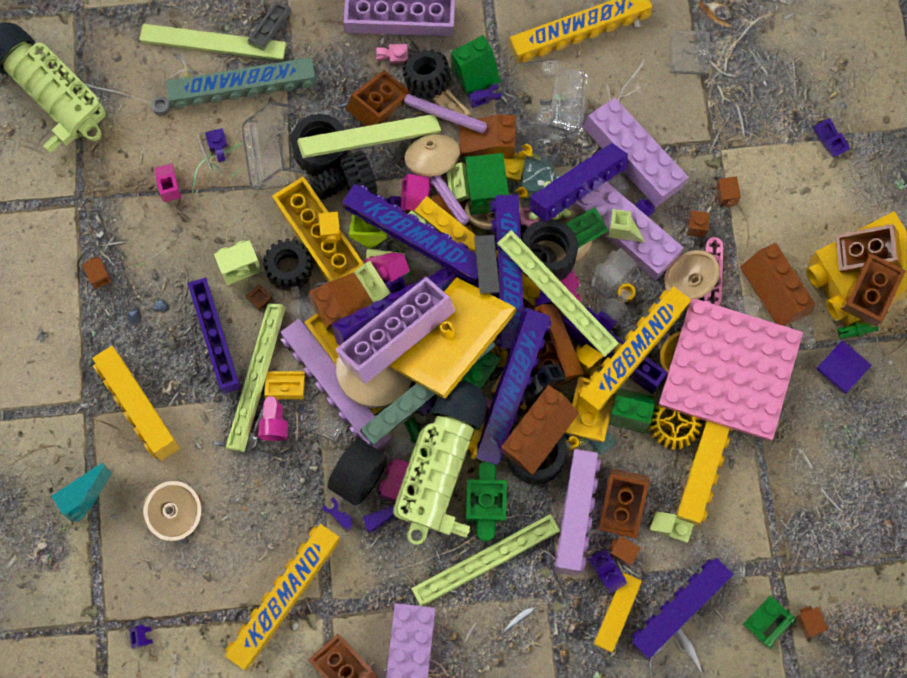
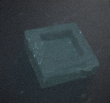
M608 430L604 443L590 440L600 455L617 444Z

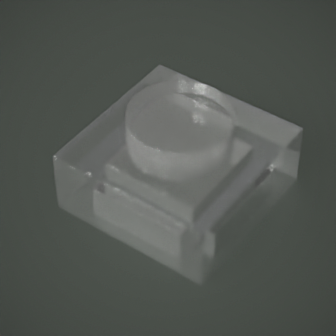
M325 417L318 435L337 442L344 423Z

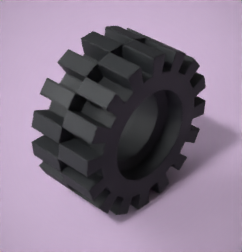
M331 168L315 177L310 185L319 199H326L327 197H332L333 194L336 195L338 191H342V188H345V185H347V180L340 168Z

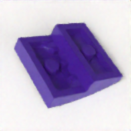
M842 340L816 369L846 394L872 365Z

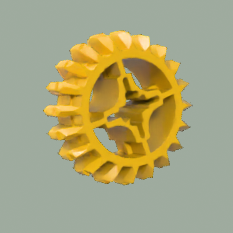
M655 405L654 410L656 412L652 414L650 422L652 426L649 427V431H655L652 434V438L659 437L658 444L664 441V448L671 444V450H674L676 445L681 450L683 444L689 447L690 441L695 442V436L700 434L697 429L702 426L700 423H697L700 421L699 418L686 415L688 420L681 418L680 412L673 410L671 417L660 419L664 412L671 409ZM674 418H675L676 424H678V426L676 427V429H675V427H674V424L672 423V421L674 420ZM660 425L662 426V428H667L669 430L670 436L663 432ZM690 428L687 435L677 438L679 430Z

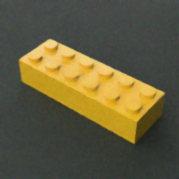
M304 176L272 195L275 206L300 243L304 245L305 249H308L311 259L327 282L354 273L364 264L341 230V240H337L334 243H327L321 240L319 213H328V211Z
M110 346L92 359L96 363L93 365L94 369L104 380L103 383L111 394L115 395L113 398L123 411L126 410L123 414L133 427L136 425L133 429L143 443L147 442L144 446L153 458L157 457L162 461L180 449L115 348Z

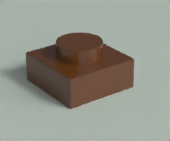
M260 284L245 296L258 311L273 299Z

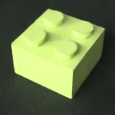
M250 240L239 241L235 246L221 248L214 254L227 286L262 272Z

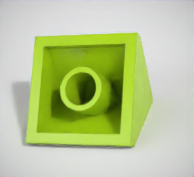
M352 214L349 229L350 238L369 249L387 239L386 233Z

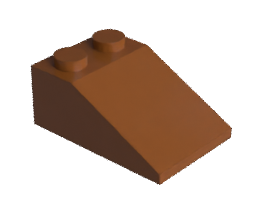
M383 70L351 94L345 109L365 126L382 124L404 102L406 95L410 94V91Z
M497 114L477 119L486 123L487 128L484 133L460 125V156L470 157L503 153L504 158L514 159L516 115Z
M894 224L835 235L839 272H860L870 253L903 268L899 233Z
M870 253L850 287L840 309L873 326L879 325L886 316L906 270Z
M355 273L330 281L310 291L308 294V299L325 330L332 328V324L339 319L352 315L357 310L364 309L373 303Z
M611 468L598 530L637 539L650 476Z
M339 633L308 659L309 663L322 678H378L374 671Z

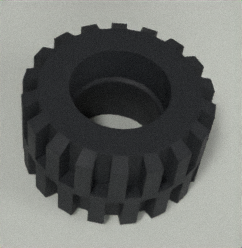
M426 49L422 52H415V55L411 54L409 59L405 60L403 75L407 90L410 91L411 95H416V98L423 97V99L431 97L432 99L436 95L440 96L442 92H446L447 87L451 84V75L448 61L444 55H441V52L427 51Z
M363 151L341 157L340 166L347 180L348 191H350L354 184L358 186L363 185L369 189L370 193L376 196L378 189L366 154Z
M285 239V242L278 240V244H271V250L267 248L266 255L263 258V266L271 284L274 283L278 289L282 287V290L287 291V288H290L292 291L295 290L294 287L296 286L301 288L302 282L305 284L308 282L307 277H311L313 266L307 248L305 249L302 243L298 244V241L294 239L293 242H290V239ZM292 257L299 261L296 269L291 272H282L277 269L279 262L284 258Z

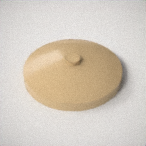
M338 356L336 363L338 384L343 393L358 405L368 408L387 407L411 387V379L388 366L364 384L343 364Z

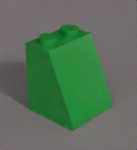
M484 35L451 51V71L468 99L469 94L476 90H489L491 85L501 83L493 49Z
M503 153L465 157L472 215L491 213L490 202L493 201L495 195H509Z
M619 388L614 396L608 425L645 434L653 414L654 396Z

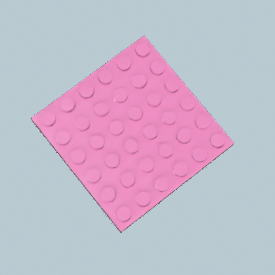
M691 299L658 406L772 441L803 332L702 300Z

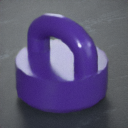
M642 198L635 205L647 217L655 212L654 206L647 199Z

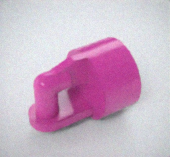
M267 397L264 401L263 419L259 420L258 427L259 439L267 441L287 440L288 422L283 420V406L278 403L275 397Z

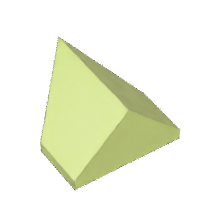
M612 209L608 237L646 243L631 217V211Z

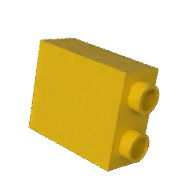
M895 211L856 230L859 231L894 224L898 230L902 269L906 270L891 304L907 297V230ZM835 241L814 253L808 262L809 267L806 269V274L810 283L815 288L822 286L829 300L826 301V307L831 317L836 321L842 319L845 326H850L861 319L840 308L859 272H839Z

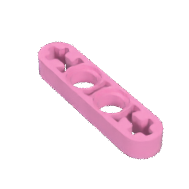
M712 237L705 245V252L712 255L713 247L710 246L712 243H715L717 249L713 256L719 264L720 276L718 285L703 296V301L711 303L708 300L711 297V292H714L713 299L717 300L714 305L719 306L722 298L723 242L717 237Z

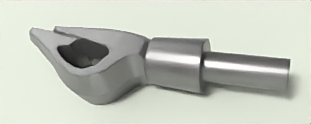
M261 409L257 420L254 421L245 448V453L247 454L258 438L259 420L263 419V409Z

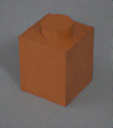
M737 176L718 179L716 190L719 206L733 207L738 204L741 195Z
M691 210L688 217L686 236L705 238L709 229L710 213Z
M100 257L90 258L86 263L82 264L94 289L112 282Z
M620 536L618 540L614 539L608 549L611 550L610 557L630 568L641 547Z
M810 605L801 609V614L796 616L806 639L828 630L819 607L812 609Z

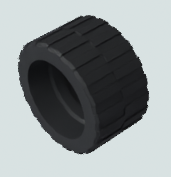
M312 114L301 119L296 124L295 129H293L291 146L295 161L306 173L318 176L331 168L341 169L340 158L349 155L348 150L331 153L324 157L303 158L297 143L299 138L310 137L319 133L326 134L343 131L344 126L338 119L328 114Z
M553 219L547 222L539 220L525 229L521 241L529 249L540 241H552L563 248L566 256L562 260L554 263H542L559 281L568 277L575 265L578 251L577 237H575L573 230L566 224Z
M564 436L554 446L555 459L548 468L536 470L532 476L507 457L511 472L519 480L527 484H545L555 479L561 472L567 457V445Z
M356 439L335 465L328 480V489L354 506H357L365 500L379 480L388 460L387 455L362 439Z

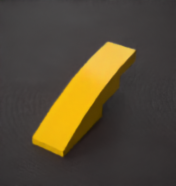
M623 573L627 584L615 591L593 644L611 653L615 648L642 580Z

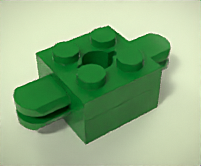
M483 462L479 465L477 479H467L466 523H476V535L483 542L491 541L494 538L496 523H506L507 480H496V467L490 462Z

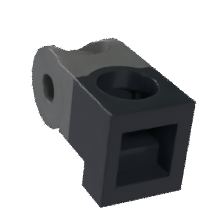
M559 363L545 365L532 377L529 386L534 396L539 397L548 385L553 388L557 383L564 381L566 377Z

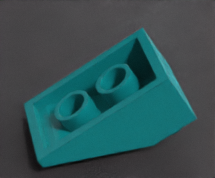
M101 463L51 497L64 517L71 522L80 521L90 511L112 472L104 463Z

